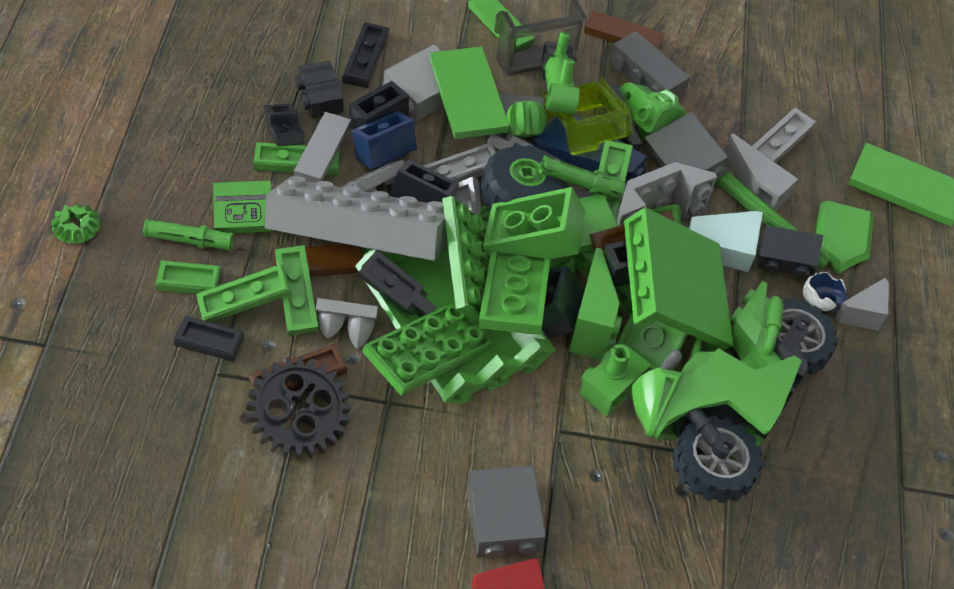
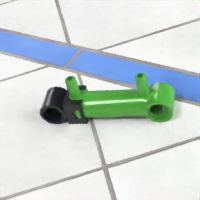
M561 32L558 43L545 41L542 51V79H546L548 90L546 110L575 115L580 91L579 87L574 85L572 73L575 64L572 45H568L570 34Z

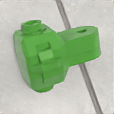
M625 83L620 88L629 114L633 116L632 121L643 139L686 115L684 108L678 101V96L670 90L665 89L661 92H653L646 86L634 83Z

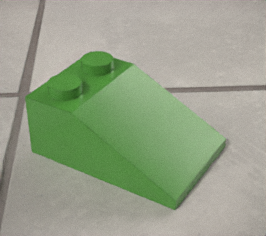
M573 187L513 199L508 202L494 203L491 207L483 248L485 251L546 259L579 254L586 211Z
M596 248L569 349L571 353L598 360L602 359L607 350L614 349L622 317L617 316L620 303L603 251L600 248Z

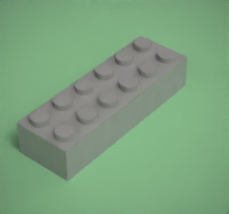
M300 176L289 177L266 194V229L433 261L448 245L442 202H418L416 198L410 196L396 198L389 196L388 193L383 191L363 192L359 187L355 186L341 188L333 186V183L327 181L308 182L304 177Z

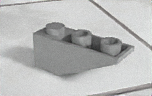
M732 133L724 152L728 157V161L740 182L776 211L791 197L798 179Z

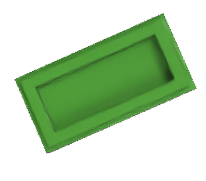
M161 260L155 284L156 291L197 294L219 286L221 266Z

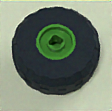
M513 145L497 151V153L489 158L482 175L480 190L485 205L491 210L494 203L508 202L513 199L567 188L568 182L539 173L543 157L548 156L552 159H555V157L550 156L543 149L540 150L530 145Z

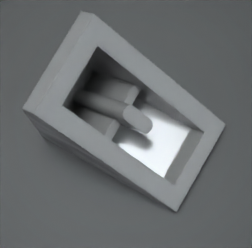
M884 278L844 301L834 319L838 323L879 331L888 316L889 281Z

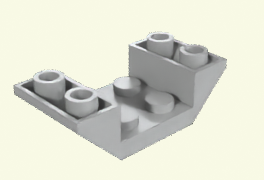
M674 162L628 180L616 223L618 226L624 224V220L645 207L651 210V208L678 204L681 209V221L701 216L707 209L717 176L714 172Z

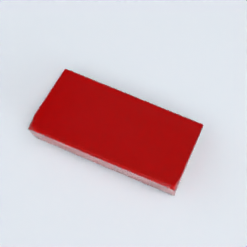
M537 558L478 573L473 576L472 581L473 589H545Z

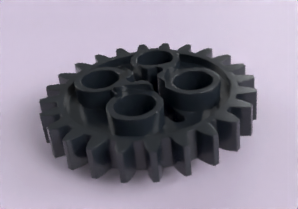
M287 357L285 358L284 367H281L275 361L272 365V372L265 368L262 370L261 376L263 380L259 378L254 379L253 386L256 389H250L248 397L253 401L247 402L246 410L253 412L248 415L247 421L257 423L253 427L252 433H263L260 440L261 444L268 441L272 442V453L278 447L283 448V457H286L289 451L292 450L295 453L296 459L300 458L302 451H306L309 458H313L315 448L323 454L327 449L326 443L334 447L337 442L336 436H343L345 429L341 425H348L350 420L344 414L349 413L351 410V405L344 402L348 400L350 394L347 392L340 393L345 382L335 383L334 379L337 372L334 371L327 375L325 373L327 364L324 363L317 369L315 368V359L312 358L308 365H304L302 357H298L296 365H292ZM289 382L297 383L301 390L291 391L286 387V384ZM313 385L314 390L307 397L304 408L299 410L290 428L284 430L283 426L290 419L294 407L299 405L307 388ZM322 398L327 401L328 406L318 407L314 404L313 399ZM277 407L282 409L285 415L275 417L270 414L269 410ZM301 423L308 424L312 428V432L302 433L298 430L297 425Z

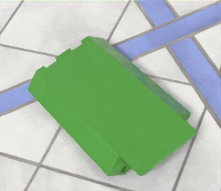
M448 245L434 261L378 250L424 286L423 290L428 294L425 298L437 307L436 310L455 301ZM361 247L363 258L355 266L358 271L362 269L376 249ZM487 254L484 260L485 267L488 270L490 257ZM367 284L396 329L421 318L415 313L409 315L403 312ZM482 329L493 342L491 349L431 380L444 402L462 405L473 399V393L485 387L490 392L509 383L510 379L508 377L523 370L525 375L536 370L556 349L543 331L541 335Z

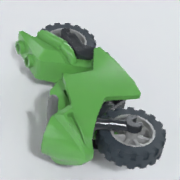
M764 281L761 282L756 291L752 288L749 290L742 302L746 306L744 309L738 306L730 319V322L734 324L731 329L734 345L732 347L740 357V361L718 348L715 352L696 353L684 365L681 372H676L673 370L680 362L682 353L679 350H672L659 368L641 375L632 385L635 412L644 428L645 435L656 440L679 439L673 451V458L675 459L673 464L674 470L679 472L680 476L678 478L683 485L687 484L690 487V492L695 495L697 493L702 495V499L707 501L714 499L718 500V503H727L728 500L732 499L734 502L739 500L743 494L746 496L759 478L764 464L763 460L760 459L763 454L760 447L763 439H766L805 374L813 375L819 369L822 370L831 359L838 344V337L835 336L837 329L835 325H831L830 317L827 314L823 315L820 308L817 306L812 307L808 305L809 302L803 300L797 302L793 298H787L786 301H782L779 297L773 296L770 300L766 297L767 283ZM805 345L812 347V349L807 350ZM732 456L737 462L729 459V457ZM727 467L738 471V473L730 475Z

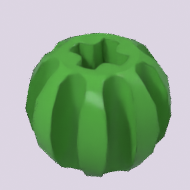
M536 101L516 102L510 106L506 116L509 123V131L516 137L538 136L544 131L547 124L546 111Z

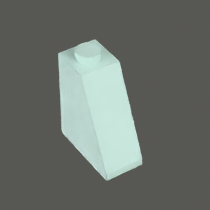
M751 211L692 217L687 228L720 244L723 266L749 272L756 255L763 212Z

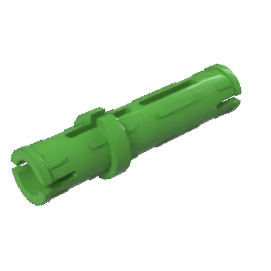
M548 156L543 157L539 167L540 174L587 188L593 194L599 192L620 199L622 197L621 194L625 190V182L603 176L600 171L595 170L591 172L549 158Z
M147 218L143 226L144 237L194 244L200 249L212 247L231 251L234 245V232L211 230L209 226L201 225L199 228Z

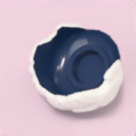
M827 272L815 273L814 276H810L803 288L806 302H809L808 304L812 307L817 306L821 309V312L833 313L839 310L842 303L847 299L843 280L834 279Z

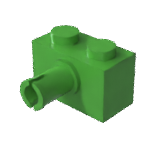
M625 343L615 345L614 349L611 348L604 354L596 368L591 366L582 375L581 381L583 383L579 395L608 417L632 394V385L641 375L650 370L651 364Z

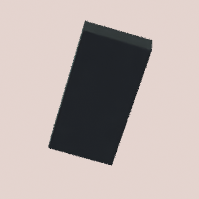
M185 315L174 338V345L233 362L243 341L244 333L240 330Z

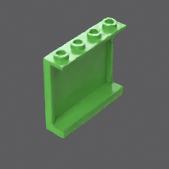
M646 207L624 220L634 325L644 328L657 320L705 341L707 352H715L718 348L724 351L734 346L720 244Z

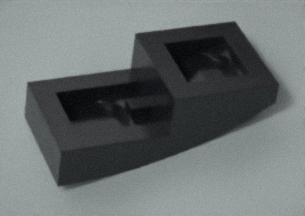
M291 103L264 105L267 123L277 146L304 144V132L298 125V113Z

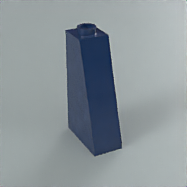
M560 113L534 139L533 145L543 149L564 163L594 172L599 170L605 140L618 143L623 142L576 114ZM633 148L626 174L625 188L628 180L641 176L646 172L644 164L647 156Z

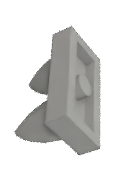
M317 298L316 312L321 332L327 339L334 336L341 329L344 320H348V333L354 347L359 349L365 344L372 334L374 325L378 323V306Z

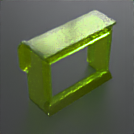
M603 77L600 78V82L593 81L575 86L579 87L580 91L576 111L583 112L604 107L608 113L578 121L570 114L547 111L546 101L548 93L541 90L547 118L556 116L566 129L568 149L571 155H579L599 149V144L604 143L605 140L612 141L633 135L631 110Z

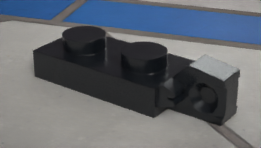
M378 250L374 252L357 274L363 281L409 315L415 313L423 317L434 312L437 308L425 298L428 294L423 290V285Z

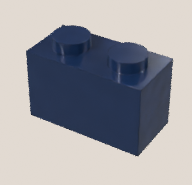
M399 111L352 130L356 159L370 169L379 168L385 163L402 158L406 154L417 150L414 120Z

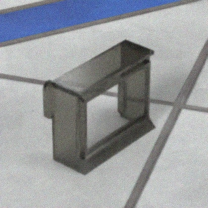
M571 0L569 15L566 17L520 26L514 25L508 12L500 11L497 13L494 31L500 35L496 59L505 77L542 69L541 57L544 45L515 51L518 38L564 29V32L570 34L568 45H572L574 62H577L576 55L583 20L587 19L577 0Z

